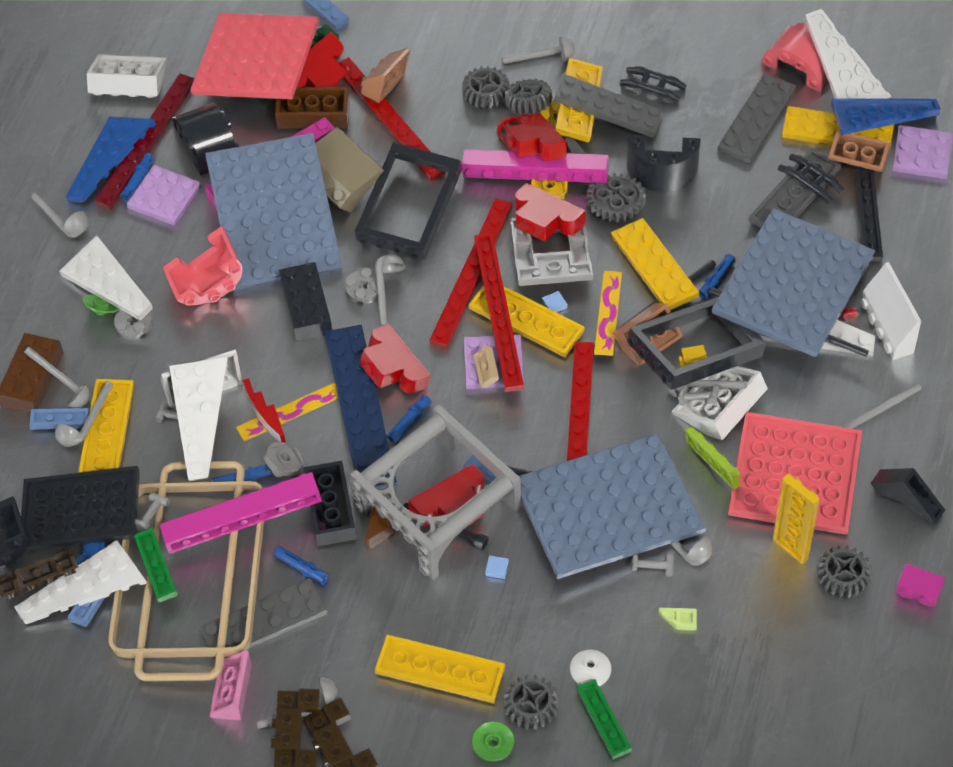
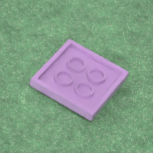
M899 125L892 171L947 179L953 133Z
M153 165L128 201L127 207L175 226L202 187L201 182Z
M514 335L523 377L521 335ZM494 336L464 337L466 389L483 388L480 386L473 355L486 345L492 347L499 379L487 388L504 387Z

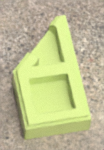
M659 607V614L675 629L697 630V609Z

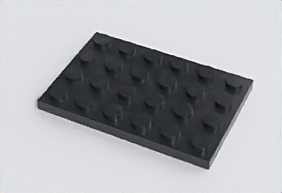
M130 466L24 479L21 519L28 538L26 551L134 539L135 534H137L135 520L138 515L139 467Z

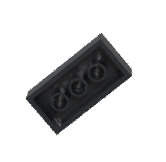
M316 262L280 269L281 285L296 342L325 336V331L332 330V323Z
M336 461L303 467L304 474L312 472L322 502L310 505L317 547L356 540L343 462Z

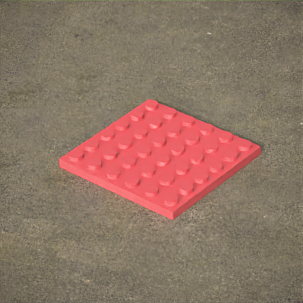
M219 13L190 89L192 95L293 99L319 23L318 17Z
M746 412L736 466L741 475L740 486L732 489L728 515L776 523L782 479L787 474H790L793 478L799 479L808 490L814 491L820 499L814 530L847 535L862 430Z

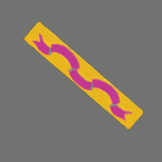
M603 272L594 355L613 356L615 342L613 332L616 331L622 272Z
M334 382L277 408L276 411L280 423L284 424L339 399L336 384ZM258 418L236 427L243 441L267 431Z

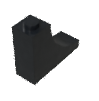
M914 468L880 469L870 483L880 497L891 498L910 506L921 514L929 524H937L945 512L944 507Z

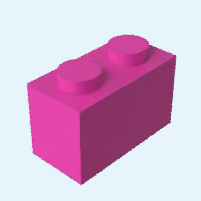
M906 563L898 582L896 593L904 598L917 600L923 605L935 607L945 577Z

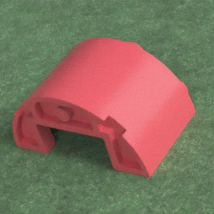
M805 23L788 26L761 59L762 63L774 69H777L778 60L780 59L796 67L798 70L806 72V85L820 93L829 83Z
M222 226L207 236L209 242L214 246L190 263L186 264L177 257L163 267L178 302L188 306L217 302L222 296L233 291L241 279L242 265L226 230Z

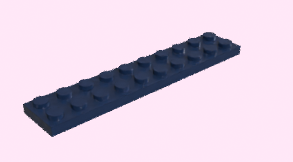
M362 324L325 331L354 471L357 470L359 473L390 450L375 382L360 365L363 349L367 348ZM387 473L385 477L389 478L390 475ZM396 476L394 477L393 487L397 486ZM378 483L374 487L380 490L389 486L386 483Z

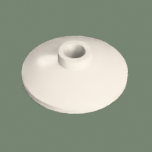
M584 650L572 659L570 673L573 680L579 685L596 679L598 685L601 686L610 677L611 664L603 653L596 650ZM587 664H594V667H588Z

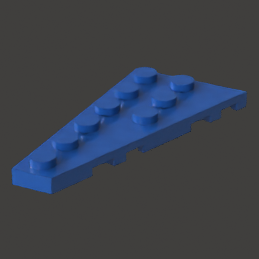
M832 98L831 101L841 135L940 114V106L937 99Z
M109 117L66 195L68 202H84L97 188L96 184L102 178L106 179L108 177V171L113 166L117 167L134 149L133 145L135 142L146 136L145 132L148 128H153L156 125L155 120Z

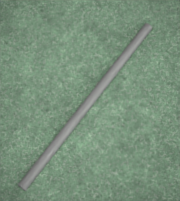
M919 383L913 385L841 427L853 429L922 390Z

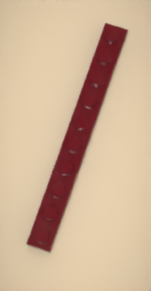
M179 73L149 118L154 119L156 125L153 128L149 127L145 132L146 136L135 142L133 145L134 149L117 166L95 199V205L112 211L120 198V194L134 174L136 165L140 164L145 153L151 152L190 93L195 78Z

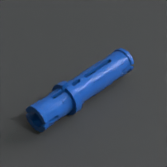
M145 153L140 164L136 165L134 174L120 194L121 198L125 196L123 200H130L143 178L148 174L150 166L155 161L154 156L150 159L151 154Z
M726 254L711 276L705 279V284L699 290V297L701 299H708L711 287L715 289L719 287V282L736 262L733 255Z
M422 394L417 402L408 408L407 413L387 434L389 441L396 444L412 423L422 416L421 413L432 402L427 395Z
M267 464L254 468L251 466L244 470V481L251 480L254 482L255 479L271 476L272 472L271 470L263 472V470L270 469ZM237 472L212 478V481L234 482L236 481Z
M278 546L273 553L275 558L303 573V576L306 578L310 577L321 585H324L329 578V574L317 568L314 563L303 560L282 546Z

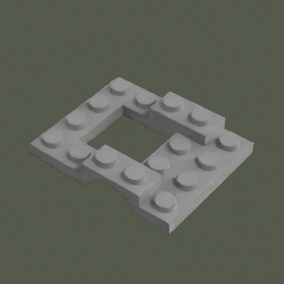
M510 218L518 286L593 280V269L589 258L585 226L576 234L568 235L569 251L534 254L531 235L517 229L516 218Z

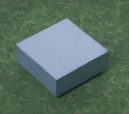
M559 291L542 298L544 306L556 313L567 308V303Z
M489 555L485 576L505 579L509 559Z

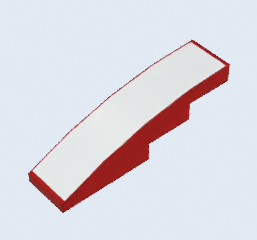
M250 379L242 380L250 406L259 421L278 442L286 443L275 405L266 406L262 391L254 393Z

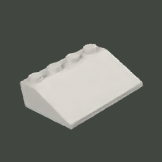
M98 54L87 72L88 93H93L94 95L111 94V96L128 95L129 97H137L139 95L154 98L158 96L162 87L167 58Z
M887 262L864 289L860 302L862 308L866 309L870 323L874 324L878 338L882 339L886 353L890 354L894 360L914 354L921 320L890 263Z
M236 349L205 359L211 360L228 357L222 391L243 384ZM169 371L161 374V383L170 408L176 407Z
M736 366L701 380L747 381L746 389L720 388L715 404L709 403V399L686 401L684 406H681L679 403L672 410V413L705 435L723 440L768 388L761 372ZM693 387L688 393L711 391L712 388Z

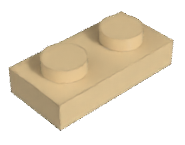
M486 345L473 355L480 386L483 388L489 387L499 379L492 347Z

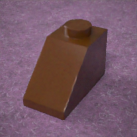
M374 506L365 536L366 549L377 546L394 536L395 529L391 526L390 521L386 517L382 518Z

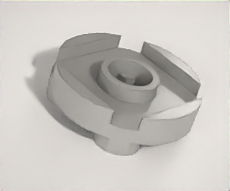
M363 268L349 275L345 279V290L348 298L355 303L358 301L363 302V304L376 301L378 299L376 273L370 268ZM361 285H367V289L359 287H361Z
M119 309L114 318V326L122 338L136 340L151 330L152 318L150 313H148L140 321ZM131 320H136V321H138V322H134L133 325H130V321H131Z
M283 442L272 443L263 458L276 477L295 476L302 468L303 457L296 448L286 447L287 444Z

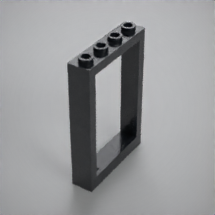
M393 142L382 166L384 171L377 178L356 226V240L362 244L375 245L380 249L393 250L398 254H407L416 259H425L462 172L461 160ZM395 159L448 173L419 242L366 228Z
M719 297L630 327L627 338L629 346L636 351L640 358L646 362L670 390L763 357L766 342L755 331L715 315L743 345L676 369L647 338L713 315L712 308Z

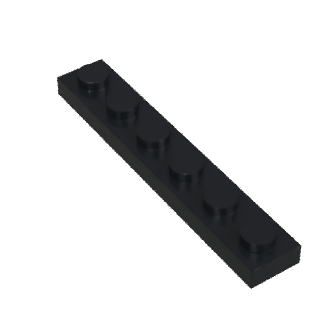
M855 169L862 245L875 250L871 261H882L883 251L874 170Z

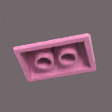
M244 650L224 659L222 672L216 678L209 717L241 721L252 666L248 651Z

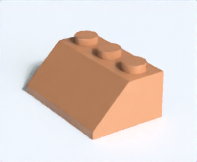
M405 48L392 52L384 59L382 58L376 68L373 67L370 74L363 78L361 94L380 103L404 77L410 49Z
M837 130L828 159L882 172L888 158L890 143L852 133L841 135L840 130Z
M653 304L613 332L620 348L638 366L643 365L645 361L627 343L630 327L670 314L671 311L667 304ZM679 327L647 338L661 352L683 337Z

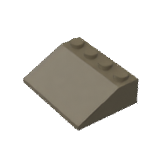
M336 127L315 144L326 195L339 208L351 213L384 170L344 132Z

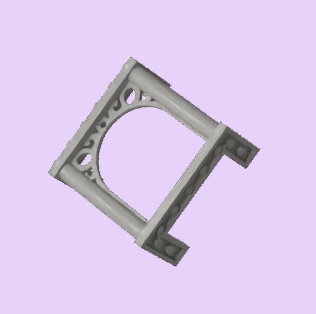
M440 404L434 408L433 417L361 473L355 470L350 474L354 508L359 513L362 512L368 517L372 513L373 505L382 518L386 517L396 531L400 530L404 534V538L408 543H413L417 547L419 569L424 576H429L432 580L439 576L438 562L452 540L501 498L502 502L514 513L521 509V478ZM434 437L448 452L455 448V438L497 478L463 506L450 514L426 517L409 511L399 502L394 492L393 482L398 468L406 459ZM387 473L390 475L389 478L385 477ZM378 483H386L389 487L385 490H377L374 486ZM388 494L391 496V498L387 499V497L384 495ZM415 519L417 521L416 526L410 520ZM427 522L430 524L431 528L428 533L420 531L422 523ZM436 522H439V523H441V524H440V525H437V529H436V528H435V523H436Z

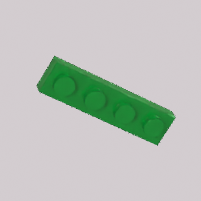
M153 528L135 534L137 546L158 602L160 603L177 596L176 588Z
M596 679L577 686L576 690L612 760L632 752V748Z

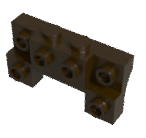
M68 549L0 576L1 598L6 596L8 600L18 596L17 591L24 588L30 591L39 587L37 583L45 581L48 584L57 580V575L64 573L66 577L76 573L75 569L79 566L73 549Z
M319 689L278 691L276 715H272V728H275V735H271V748L275 750L274 767H316L317 750H300L302 713H319Z
M341 697L322 706L323 710L304 719L305 725L314 740L312 741L313 748L317 750V753L320 752L323 757L321 762L324 767H379L369 748L353 755L338 726L351 720V716Z

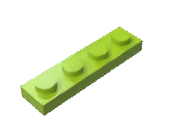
M692 426L685 430L686 443L733 489L739 487L741 476L739 470L728 463L727 458L724 455H720L714 445L704 439L701 432H697Z

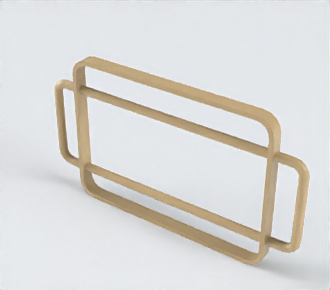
M211 461L210 469H236L237 476L234 482L167 483L170 471L186 470L185 462H173L165 465L161 470L159 483L139 485V496L146 493H158L157 495L165 497L166 493L235 491V499L241 497L243 491H258L262 489V486L257 482L244 481V467L237 461ZM160 505L154 516L153 530L158 543L164 505ZM264 522L258 523L256 528L245 637L238 646L225 647L238 531L230 533L217 647L145 649L153 591L147 573L137 649L117 648L115 643L123 591H115L109 631V645L118 657L135 658L134 673L137 678L142 681L213 680L222 672L224 657H230L248 650L252 640ZM130 539L122 540V548L127 555ZM216 657L215 667L211 672L144 673L142 670L144 658Z

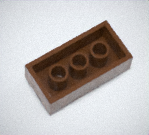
M296 87L293 99H276L275 116L277 129H305L324 117L334 128H348L350 103L348 87Z
M24 333L0 385V406L31 413V409L40 408L54 375L24 353L25 349L29 346L56 368L64 353L60 340Z

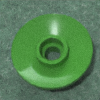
M88 295L83 299L84 306L95 311L97 315L119 311V308L96 295Z
M487 722L479 726L474 732L472 746L480 758L486 761H500L512 752L514 736L506 725L499 722ZM494 742L497 746L491 747L490 744Z

